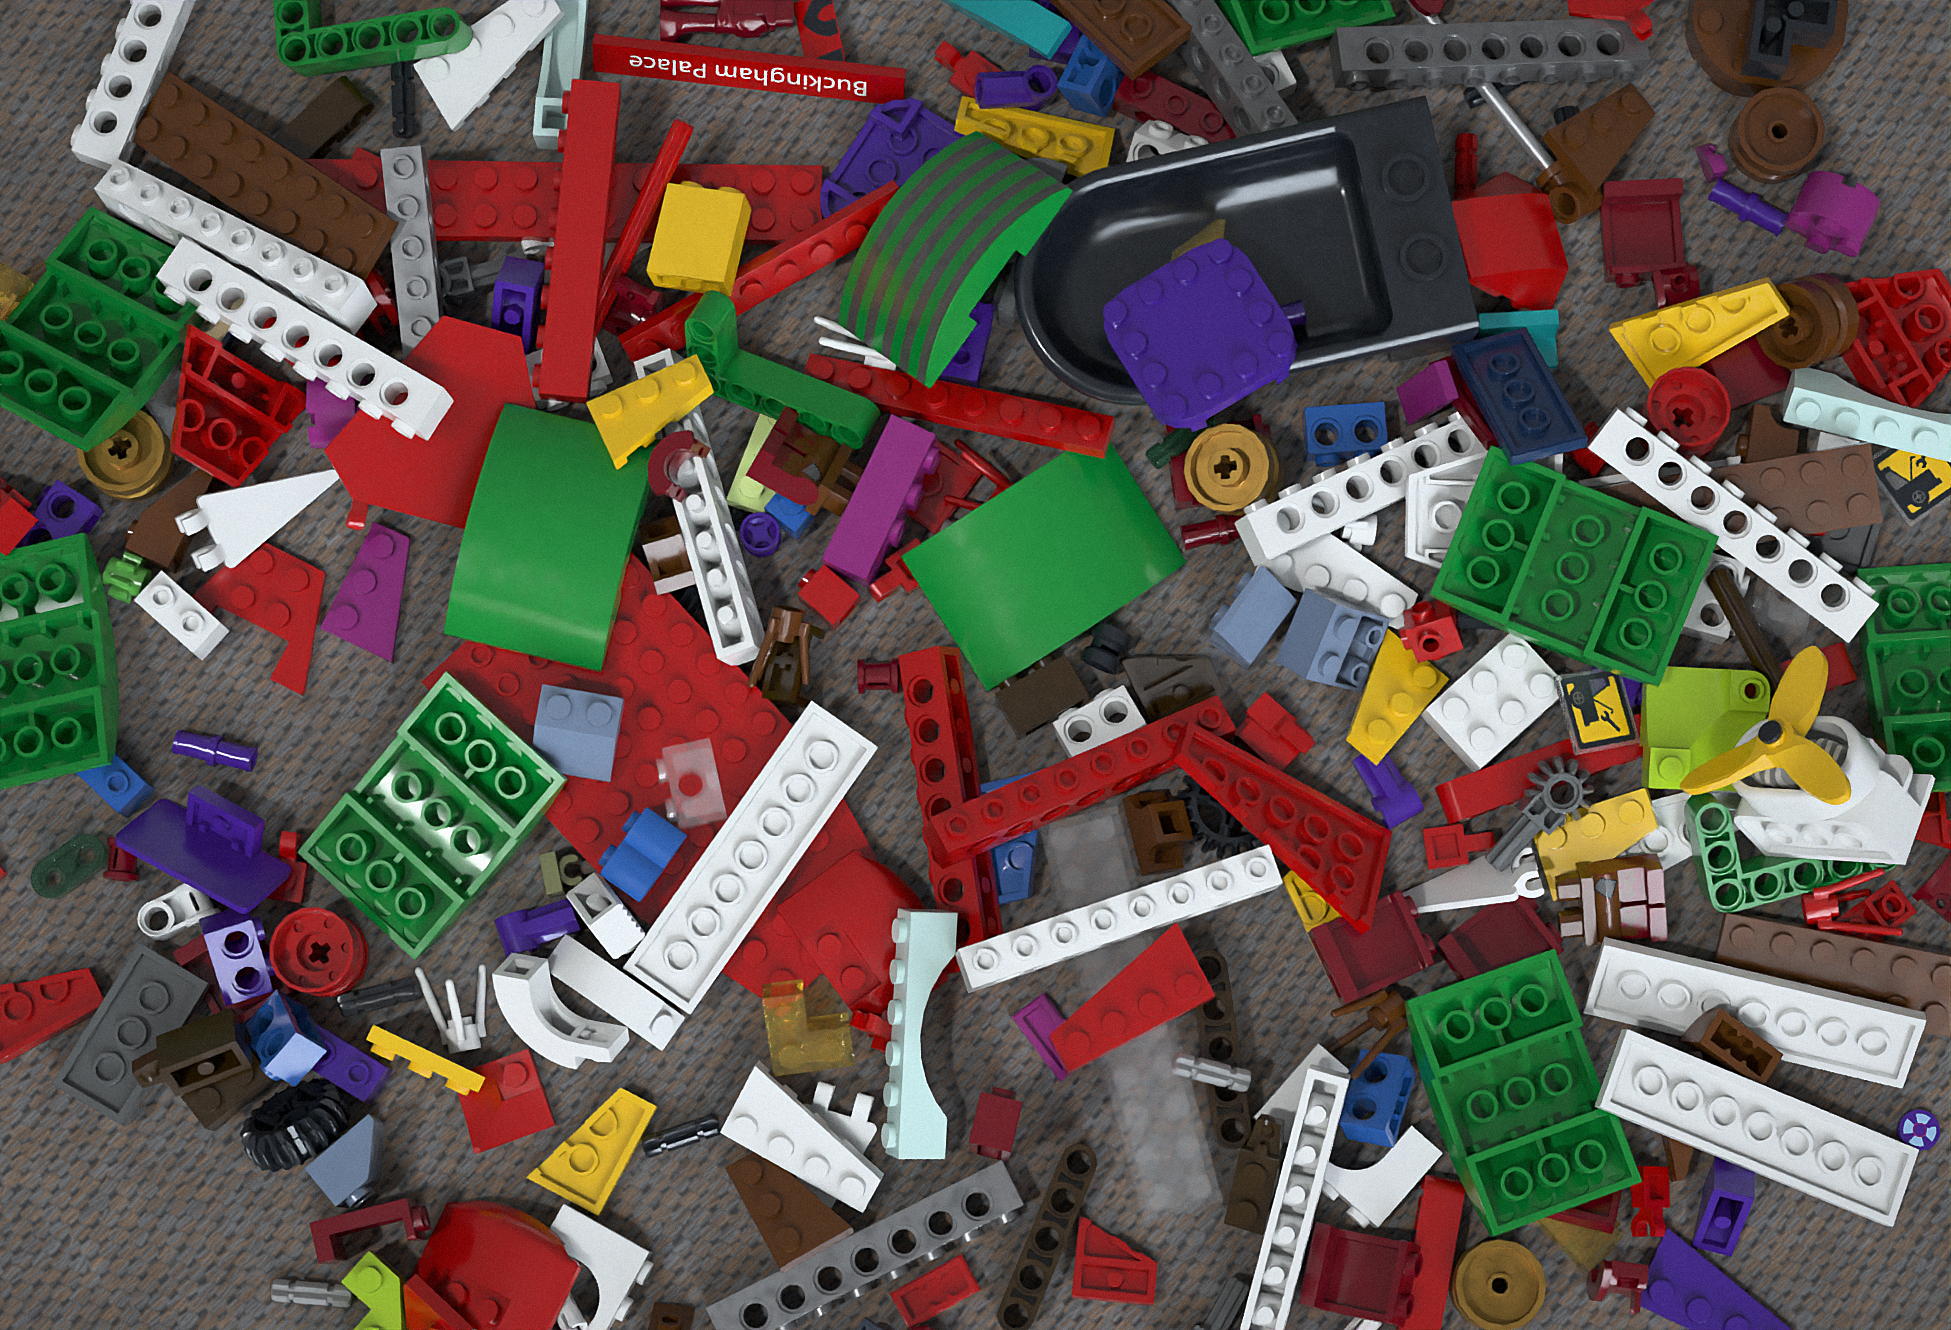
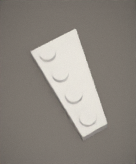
M1278 513L1277 521L1283 529L1289 530V519L1284 514ZM1331 533L1259 564L1256 568L1257 571L1262 565L1283 586L1304 593L1305 588L1329 593L1382 614L1391 619L1388 626L1396 629L1404 627L1403 611L1410 609L1415 604L1418 596L1415 591Z
M1709 791L1708 793L1714 795L1729 810L1734 832L1740 830L1733 821L1742 796L1738 792ZM1683 792L1651 800L1660 827L1616 858L1657 853L1664 871L1692 856L1684 815V806L1692 795ZM1715 807L1706 809L1700 817V822L1709 820L1715 812Z
M758 1061L720 1133L863 1213L884 1173L846 1139L841 1140L827 1127L828 1123L818 1113L813 1114L796 1099L798 1096L786 1084L782 1086L768 1073L770 1070Z

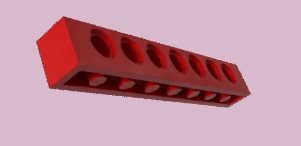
M935 646L899 655L900 668L898 678L903 687L905 699L904 718L910 732L912 745L910 757L916 771L918 784L916 796L922 811L924 824L922 836L928 850L930 863L928 875L934 889L935 909L958 913L957 952L960 948L1004 933L991 849L942 870L924 836L930 817L948 810L949 804L953 808L982 795L960 649ZM931 686H933V695L930 699L929 691ZM937 725H938V726H939V735H938V737L936 738L935 731H936V727H937ZM943 764L945 765L944 777H942L941 773ZM961 883L964 887V893L962 897L960 895ZM967 923L970 926V934L968 937L966 935ZM954 955L945 966L946 974H961L956 956Z
M1216 695L929 818L924 836L943 870L1180 768L1173 761V756L1180 730L1188 721L1229 743L1236 728L1219 696Z

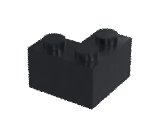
M1750 0L1740 74L1780 80L1789 66L1791 44L1824 49L1834 34L1838 0Z

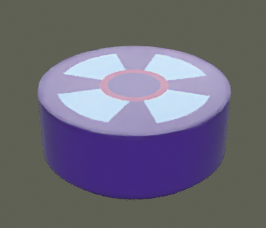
M1912 1110L1901 1116L1897 1123L1896 1133L1900 1142L1922 1151L1936 1144L1940 1136V1126L1935 1116L1930 1112Z

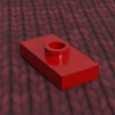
M959 1254L889 1294L906 1326L916 1327L981 1289L962 1254Z

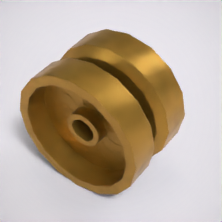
M139 410L121 429L98 446L87 452L77 447L79 465L88 479L99 490L115 500L135 502L148 499L162 490L172 476L175 455L170 451V439L153 417L142 410ZM127 453V457L123 459V455Z
M1220 424L1206 429L1194 439L1186 454L1184 475L1188 489L1199 503L1227 515L1245 516L1243 508L1262 499H1266L1268 505L1275 500L1283 485L1284 465L1280 451L1269 438L1241 425Z
M1498 1239L1474 1244L1460 1254L1451 1270L1449 1291L1454 1307L1461 1317L1470 1324L1484 1330H1513L1521 1328L1535 1318L1544 1303L1547 1284L1543 1267L1531 1251L1517 1242ZM1494 1279H1504L1506 1287L1500 1288L1503 1293L1498 1294L1493 1291L1492 1282Z

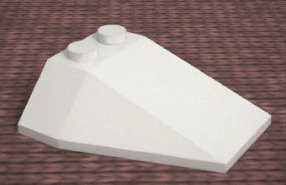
M1482 451L1406 476L1405 557L1440 570L1488 451ZM1563 453L1533 460L1532 462L1562 473Z

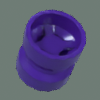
M756 512L748 515L743 520L740 527V537L745 550L750 555L757 558H766L773 555L779 549L781 544L780 528L777 521L771 515L764 512Z

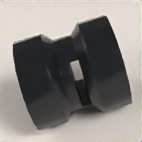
M1098 622L1091 632L1092 642L1089 646L1084 647L1080 660L1100 671L1116 675L1121 665L1119 657L1122 651L1128 649L1133 638L1114 626Z

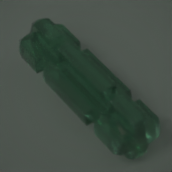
M1214 415L1205 420L1208 427L1192 432L1191 428H1176L1162 438L1161 444L1157 442L1146 451L1145 455L1148 461L1156 469L1162 468L1170 462L1171 456H1178L1190 447L1194 439L1206 429L1217 425Z

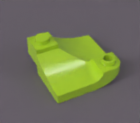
M1667 666L1659 687L1643 683L1639 745L1643 746L1641 787L1682 790L1680 783L1689 773L1716 756L1735 748L1740 738L1754 725L1765 720L1769 713L1770 685L1765 676L1751 670ZM1752 683L1756 687V694L1749 699L1745 695L1744 689L1747 684ZM1732 783L1725 787L1712 790L1737 792L1733 787Z

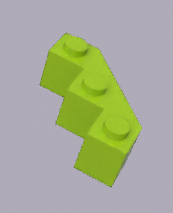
M368 1251L341 1281L371 1309L354 1330H407L403 1291L406 1278L376 1251Z

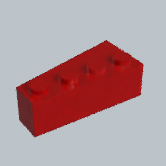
M1176 922L1049 1035L1048 1040L1067 1075L1215 997L1178 923Z

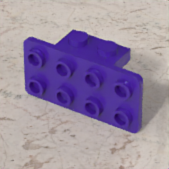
M199 784L189 791L187 810L170 800L160 799L116 834L115 844L118 847L242 914L249 913L284 883L290 877L291 872L289 865L261 850L264 819Z

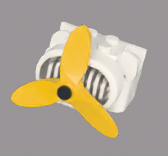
M1809 646L1799 652L1786 669L1772 698L1769 717L1750 728L1740 738L1735 748L1699 766L1680 783V788L1688 795L1706 793L1732 783L1735 790L1742 796L1733 822L1765 856L1905 865L1935 778L1929 774H1913L1912 765L1908 760L1900 755L1885 754L1872 738L1863 736L1847 720L1835 716H1817L1826 688L1828 662L1825 655L1816 646Z

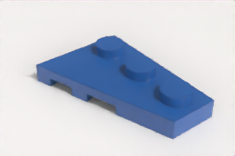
M1038 771L981 784L982 795ZM1040 828L991 849L999 906L1032 898Z

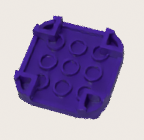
M908 97V100H892L883 105L879 103L869 113V119L829 179L825 178L820 190L822 218H827L893 179L900 188L929 159L966 135L954 131V125L924 108L923 102Z
M1222 238L1189 250L1126 287L1108 302L1103 309L1104 329L1113 352L1117 355L1145 400L1152 415L1162 426L1167 424L1174 428H1191L1192 432L1208 427L1205 420L1273 380L1279 385L1290 375L1289 369L1296 357V347L1298 345L1288 318L1249 258L1238 247L1232 246L1228 240Z

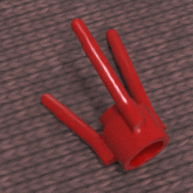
M960 439L955 440V446L962 451V458L996 484L988 500L1015 484ZM951 495L944 497L945 502L968 510H974L982 505Z
M1883 868L1864 872L1828 886L1812 888V892L1801 894V906L1806 925L1817 924L1818 929L1822 931L1837 930L1895 936L1903 934V929L1897 927L1832 921L1833 917H1839L1838 903L1856 900L1871 894L1869 889L1841 894L1835 893L1882 876L1885 873Z

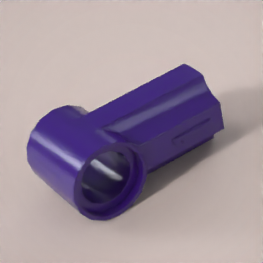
M1039 64L1031 66L1026 71L978 73L975 77L974 89L976 104L979 105L980 109L1020 107L1021 109L1036 112L1041 110L1054 94L1058 80L1051 68ZM1029 83L1037 85L1042 93L1033 91Z
M1388 753L1377 766L1363 754L1351 761L1372 796L1371 803L1374 810L1381 812L1384 817L1381 821L1388 830L1424 810L1416 790L1407 779L1403 780Z
M568 898L531 911L529 909H522L511 912L494 920L506 959L511 953L520 954V952L526 950L532 953L541 948L540 945L563 938L565 934L569 936L581 932L575 909Z

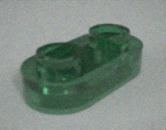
M79 834L35 865L31 873L33 889L37 894L47 899L56 900L65 897L103 869L108 859L105 844L99 838L90 834ZM91 848L94 852V857L90 862L84 863L81 860V853L83 850ZM58 872L61 877L60 883L57 886L50 887L48 884L49 875Z

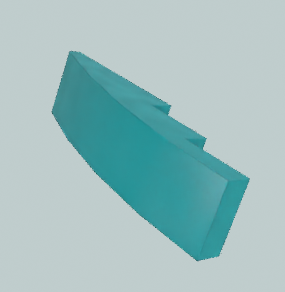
M941 0L991 32L996 30L1018 45L1022 46L1024 44L1049 60L1072 29L1068 21L1032 0Z

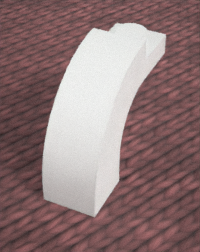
M566 934L548 958L549 971L552 975L661 1051H663L685 1019L683 1015L671 1008L660 998Z
M511 953L492 974L497 1001L510 1026L532 1049L557 1064L577 1069L586 1058L597 1062L611 1063L629 1042L628 1027L582 1018L570 1011L559 1000L551 983L548 959Z

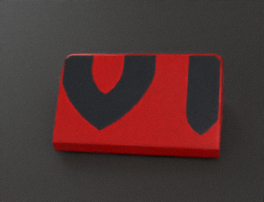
M800 0L793 3L804 57L846 62L833 0Z

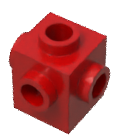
M1439 600L1432 602L1422 601L1403 611L1404 627L1399 628L1400 638L1406 651L1413 650L1417 663L1427 660H1440L1449 653L1464 649L1462 628L1457 627L1456 613L1453 607Z

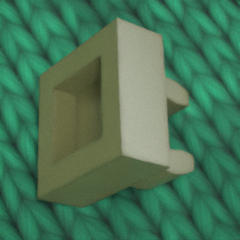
M555 851L539 855L546 894L550 898L566 895L565 885L575 887L583 881L582 876L569 878L565 873L568 865L580 862L577 855H567L559 860V856Z

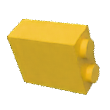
M690 181L681 182V185L667 184L646 270L654 286L698 293L714 290L727 297H731L751 214V207L745 194L731 187H720L719 190L707 189L698 183Z

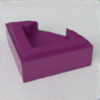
M1708 143L1695 147L1707 184L1722 178L1728 167L1722 154L1715 155V145Z

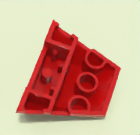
M1505 171L1451 201L1469 283L1494 297L1503 295L1509 298L1512 307L1518 310L1524 307L1531 311L1551 310L1569 267L1548 194Z
M1937 268L1898 273L1892 277L1871 279L1866 277L1860 278L1858 281L1843 283L1849 288L1857 303L1859 326L1855 340L1850 348L1843 352L1841 356L1863 391L1884 400L1916 409L1951 370V286L1941 269Z
M187 325L179 390L171 431L170 451L229 486L238 488L269 454L268 449L282 433L286 434L293 427L291 423L306 409V394L287 382L274 380L223 349V343L193 325Z

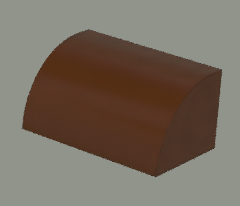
M1713 1008L1703 1013L1689 1026L1679 1040L1694 1052L1701 1051L1702 1058L1708 1059L1711 1064L1762 1085L1766 1084L1784 1055L1721 1008Z

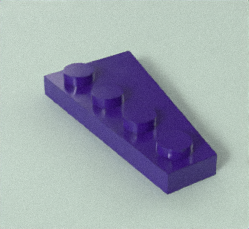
M1666 1228L1665 1235L1660 1238L1648 1264L1647 1287L1641 1292L1642 1308L1688 1330H1792L1675 1233Z

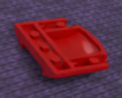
M853 849L775 908L853 1014L855 1010H858L867 1015L872 1013L882 1017L884 1009L888 1010L889 1002L893 1000L894 984L890 980V964L896 955V943L892 939L893 920L897 918L898 908L926 909V907L907 883L890 868L882 863L880 864L877 861L863 857V853ZM946 968L942 970L930 993L948 981ZM867 1033V1035L870 1038L874 1036L872 1034Z
M470 1200L460 1203L454 1201L446 1204L411 1277L417 1274L476 1330H552L581 1270V1266L576 1259L570 1260L563 1246L566 1243L553 1230L527 1213L490 1201Z

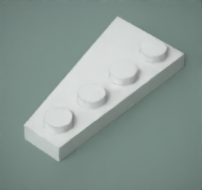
M509 0L471 26L473 37L470 45L465 50L423 58L413 65L451 130L454 132L459 130L466 123L464 120L476 107L480 108L490 97L489 93L493 88L517 68L515 66L516 63L527 51H532L562 19L565 12L557 0Z

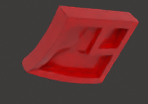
M531 1048L470 1069V1071L485 1077V1080L479 1092L470 1089L467 1096L458 1093L474 1154L557 1125Z

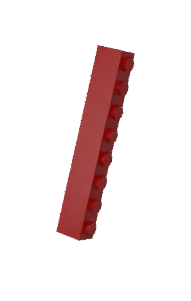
M572 79L571 91H563L562 114H568L567 128L559 130L557 150L558 153H564L562 168H555L553 191L560 192L558 207H551L549 231H555L554 247L547 246L545 270H551L550 286L543 285L541 309L547 310L546 325L539 324L536 343L538 349H543L541 364H534L532 387L539 388L538 394L541 400L586 404L590 399L622 96L620 83Z

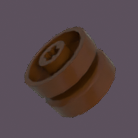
M1779 86L1760 91L1748 100L1730 127L1728 147L1731 160L1742 174L1755 182L1774 185L1790 181L1804 171L1822 145L1825 127L1820 110L1811 98L1796 89Z
M1815 273L1775 285L1789 306L1790 313L1788 316L1756 333V339L1764 354L1773 362L1788 369L1807 368L1820 361L1837 357L1850 348L1857 336L1859 314L1857 303L1849 288L1840 280L1824 273Z

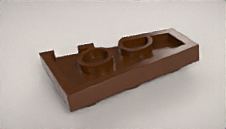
M1630 83L1549 129L1542 140L1591 199L1655 112L1633 84Z
M752 1152L725 1168L782 1273L787 1272L855 1233L847 1222L787 1170L761 1155Z

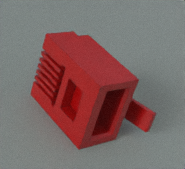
M1266 692L1246 711L1245 715L1248 717L1240 724L1233 735L1254 757L1282 772L1301 752L1305 755L1316 743L1312 740L1314 737L1296 722L1297 719Z

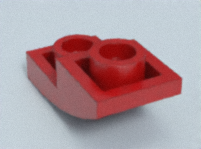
M1892 879L1834 921L1898 927L1916 914L1917 911ZM1838 931L1875 939H1880L1881 937L1885 936L1879 934Z

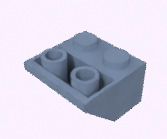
M1262 565L1255 574L1249 570L1244 574L1234 589L1235 592L1232 598L1235 601L1231 606L1224 602L1210 621L1211 624L1208 628L1212 631L1209 643L1247 670L1282 625L1297 602L1291 593Z
M1305 588L1276 662L1305 679L1361 692L1391 619L1338 596Z

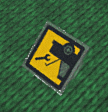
M1887 446L1873 455L1877 486L1909 528L1951 500V462Z
M1598 668L1553 677L1575 755L1640 743L1622 676Z

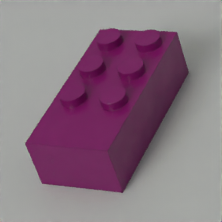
M891 414L822 557V561L830 570L870 589L869 586L874 582L891 546L898 547L905 535L907 525H905L904 519L908 509L915 512L925 492L922 489L923 484L921 483L926 473L932 476L940 462L942 454L939 453L940 448L934 433Z

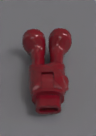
M660 0V41L677 43L681 35L698 32L715 33V35L734 34L741 38L760 37L768 32L769 27L770 32H775V27H793V0ZM684 6L718 7L716 14L681 12L674 9Z

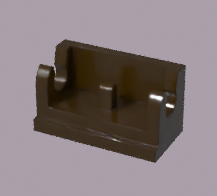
M812 624L808 635L809 648L813 636L824 639L826 633L825 630ZM795 636L793 643L776 640L773 650L769 655L761 698L768 699L786 708L797 709L800 706L806 709L811 701L799 696L802 685L799 636Z

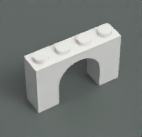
M1319 1043L1252 1118L1256 1123L1257 1118L1262 1113L1285 1120L1284 1142L1289 1143L1309 1066L1313 1064L1346 1074L1349 1072L1343 1064ZM1410 1126L1396 1140L1394 1148L1390 1147L1369 1168L1347 1170L1328 1162L1321 1191L1333 1201L1339 1196L1350 1206L1346 1213L1361 1227L1366 1228L1370 1224L1374 1228H1378L1442 1155V1152L1413 1126Z
M563 1204L550 1229L566 1243L563 1246L568 1255L581 1261L591 1270L599 1287L600 1299L598 1310L585 1330H610L615 1319L622 1322L629 1312L634 1300L628 1296L635 1283L643 1285L654 1266V1263L649 1261L652 1252L576 1209Z

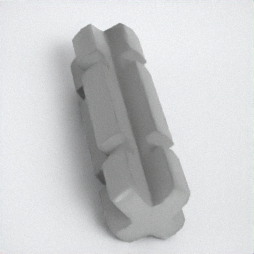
M1182 1052L1174 1055L1171 1064V1072L1173 1074L1183 1077H1190L1191 1075L1194 1080L1221 1087L1228 1085V1089L1239 1092L1247 1091L1251 1081V1072L1249 1070L1238 1067L1231 1069V1065L1201 1057L1195 1059L1193 1055Z
M275 1279L271 1287V1299L278 1302H290V1300H293L294 1303L325 1306L332 1303V1306L349 1307L353 1299V1293L344 1284H335L332 1287L330 1283L308 1281L292 1283V1280Z

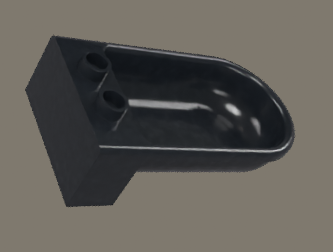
M1425 95L1116 164L1089 172L1066 185L1073 192L1026 257L1018 253L1015 264L1014 297L1021 328L1036 356L1051 373L1070 388L1093 399L1116 405L1147 406L1111 348L1104 329V306L1126 287L1189 250L1219 238L1228 240L1232 246L1238 247L1249 258L1279 305L1295 302L1299 299L1302 300L1307 324L1291 327L1298 347H1296V357L1289 369V374L1388 353L1390 363L1451 350L1453 345L1469 342L1479 332L1477 313L1429 105Z

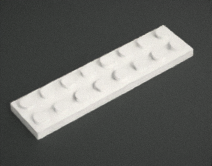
M811 701L623 968L691 1015L878 747Z
M1604 937L1583 1005V1013L1678 1036H1682L1689 1026L1706 1011L1713 1008H1721L1784 1054L1781 1060L1898 1088H1903L1926 1023L1925 1012Z
M1629 1029L1621 1030L1594 1106L1890 1227L1894 1225L1919 1149Z

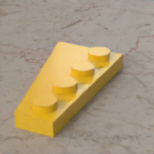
M962 96L954 131L964 135L978 131L1014 154L1028 159L1039 157L1068 165V174L1080 177L1094 170L1108 167L1115 129L1016 107L980 109L979 105L976 104L975 98Z
M1766 277L1611 323L1609 331L1651 389L1657 378L1669 370L1686 366L1693 368L1700 366L1788 316L1790 308L1770 278Z

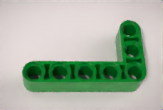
M273 0L278 57L283 64L302 77H312L457 53L465 50L470 45L473 37L470 24L449 7H439L322 27L320 0ZM303 11L302 18L293 24L295 15ZM456 23L453 33L444 37L445 29L450 24ZM418 29L416 38L412 42L406 43L408 35L413 30ZM381 36L379 44L375 48L369 49L371 41L375 37ZM343 42L341 51L338 54L332 55L334 47L338 43ZM306 48L304 57L296 61L298 52Z
M714 290L706 291L685 321L687 358L697 354L714 391L712 395L775 420L778 419L785 406H788L799 413L796 422L817 435L828 436L837 442L838 445L844 443L853 450L860 449L880 419L881 413L878 407L865 397L739 349L736 309L733 302L726 295Z
M1708 792L1692 795L1684 806V815L1700 891L1714 908L1723 913H1733L1812 892V888L1828 886L1877 868H1883L1887 872L1898 865L1843 861L1841 864L1833 866V860L1765 856L1764 854L1740 860L1729 810L1714 795ZM1715 807L1713 816L1705 822H1700L1702 813L1708 808ZM1722 845V851L1719 856L1714 859H1708L1710 850L1713 847ZM1807 862L1806 870L1801 875L1794 876L1795 868L1799 864ZM1763 873H1768L1767 881L1760 886H1755L1756 878ZM1725 883H1730L1729 890L1724 895L1716 897L1717 889Z

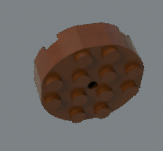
M1689 0L1685 37L1693 60L1696 59L1702 69L1711 77L1710 81L1734 96L1752 98L1762 90L1779 86L1796 89L1801 92L1822 77L1844 43L1849 4L1848 0H1838L1834 34L1824 49L1791 44L1789 66L1780 80L1740 74L1750 0Z

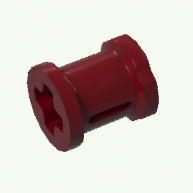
M892 658L890 662L866 663L864 659H858V694H865L866 690H891L892 694H899L898 658Z
M109 837L107 839V845L110 846L108 870L103 872V879L139 882L140 875L136 873L138 857L118 847L115 844L116 837Z

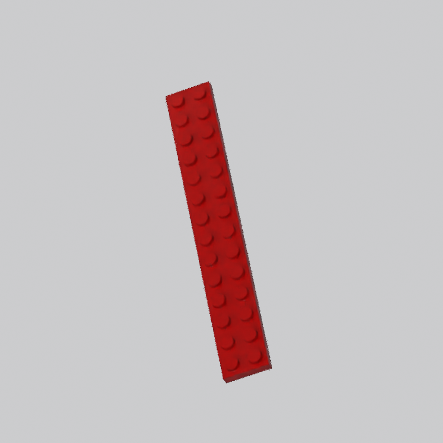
M304 159L387 214L382 160ZM427 160L436 241H555V231H549L551 207H558L560 192L553 191L555 168H562L563 162ZM614 163L606 243H617L654 163ZM677 164L669 182L681 185V182L690 181L698 183L704 188L719 190L720 187H731L745 194L751 207L744 244L779 245L822 220L820 205L822 165ZM665 192L641 243H653Z

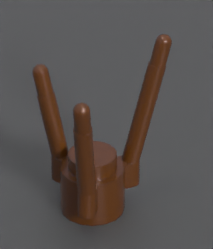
M779 604L772 606L767 631L747 683L750 688H753L755 685L757 687L760 686L768 665L769 655L773 650L776 640L793 643L795 636H799L802 683L804 685L810 683L808 635L811 623L802 621L804 616L803 610Z
M1382 988L1369 997L1331 1011L1330 1015L1336 1018L1368 1006L1371 1007L1367 1011L1368 1020L1326 1048L1331 1055L1372 1027L1378 1031L1387 1030L1351 1072L1352 1079H1357L1393 1037L1408 1026L1405 1021L1407 1019L1405 1001L1394 990L1386 993Z

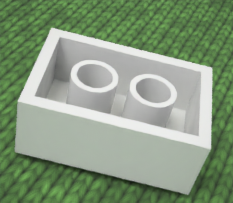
M1508 634L1429 705L1421 717L1472 772H1476L1486 766L1564 695L1561 679L1525 640Z

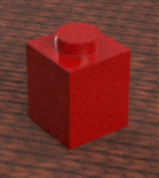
M825 564L818 571L814 568L810 569L798 583V587L801 589L797 593L799 601L834 631L861 602L860 595Z

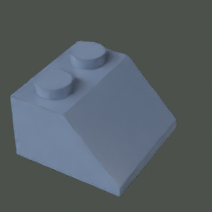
M542 684L532 747L562 774L611 782L625 705L624 699Z
M368 1114L304 1168L336 1207L348 1209L355 1206L358 1209L376 1194L372 1188L380 1182L385 1123L379 1117Z

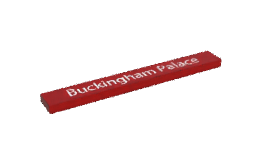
M594 34L592 43L594 72L885 104L892 100H904L905 68Z

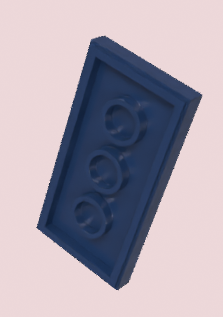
M1526 327L1451 347V357L1510 466L1587 447L1588 437Z

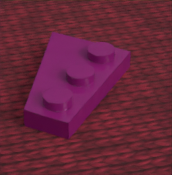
M373 522L320 627L321 630L388 662L394 663L396 636L399 628L401 602L411 547L410 538Z

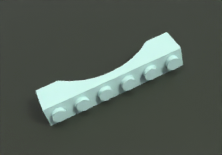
M557 0L565 15L544 39L533 127V137L538 149L557 150L559 130L567 128L568 114H562L563 91H571L572 79L583 80L589 0Z
M1808 367L1793 369L1784 395L1783 421L1951 462V414L1913 409L1884 400L1849 384L1832 373Z
M898 908L897 918L892 923V939L896 943V955L890 964V980L894 984L893 1000L889 1002L887 1011L889 1024L892 1025L891 1041L887 1043L885 1051L886 1063L890 1066L889 1082H886L883 1091L884 1104L888 1107L887 1123H884L882 1127L881 1140L883 1147L886 1148L885 1153L897 1159H945L947 1117L936 1103L926 1081L921 1060L920 1034L923 1013L930 992L942 970L956 954L958 913L948 910Z

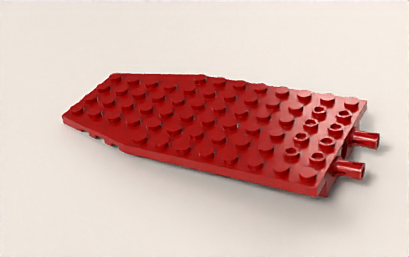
M631 552L621 588L622 596L602 672L467 640L421 682L430 691L446 671H450L531 746L533 744L542 684L624 699L625 705L611 782L563 774L568 780L544 815L598 874L603 869L598 864L600 858L611 843L617 847L621 844L627 835L621 829L635 810L642 814L647 807L687 835L683 844L641 903L604 878L642 921L652 927L793 728V725L770 700L761 698L763 693L756 685L753 688L747 685L749 678L737 665L731 666L717 659L712 638L669 592L661 595L657 594L651 572ZM842 798L721 971L780 1011L822 972L775 907L853 849L863 853V857L879 862L844 798Z

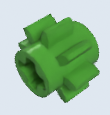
M127 551L124 552L122 559L113 556L107 563L102 578V583L110 587L108 595L128 604L132 599V595L137 597L151 582L152 570L144 568L147 560Z

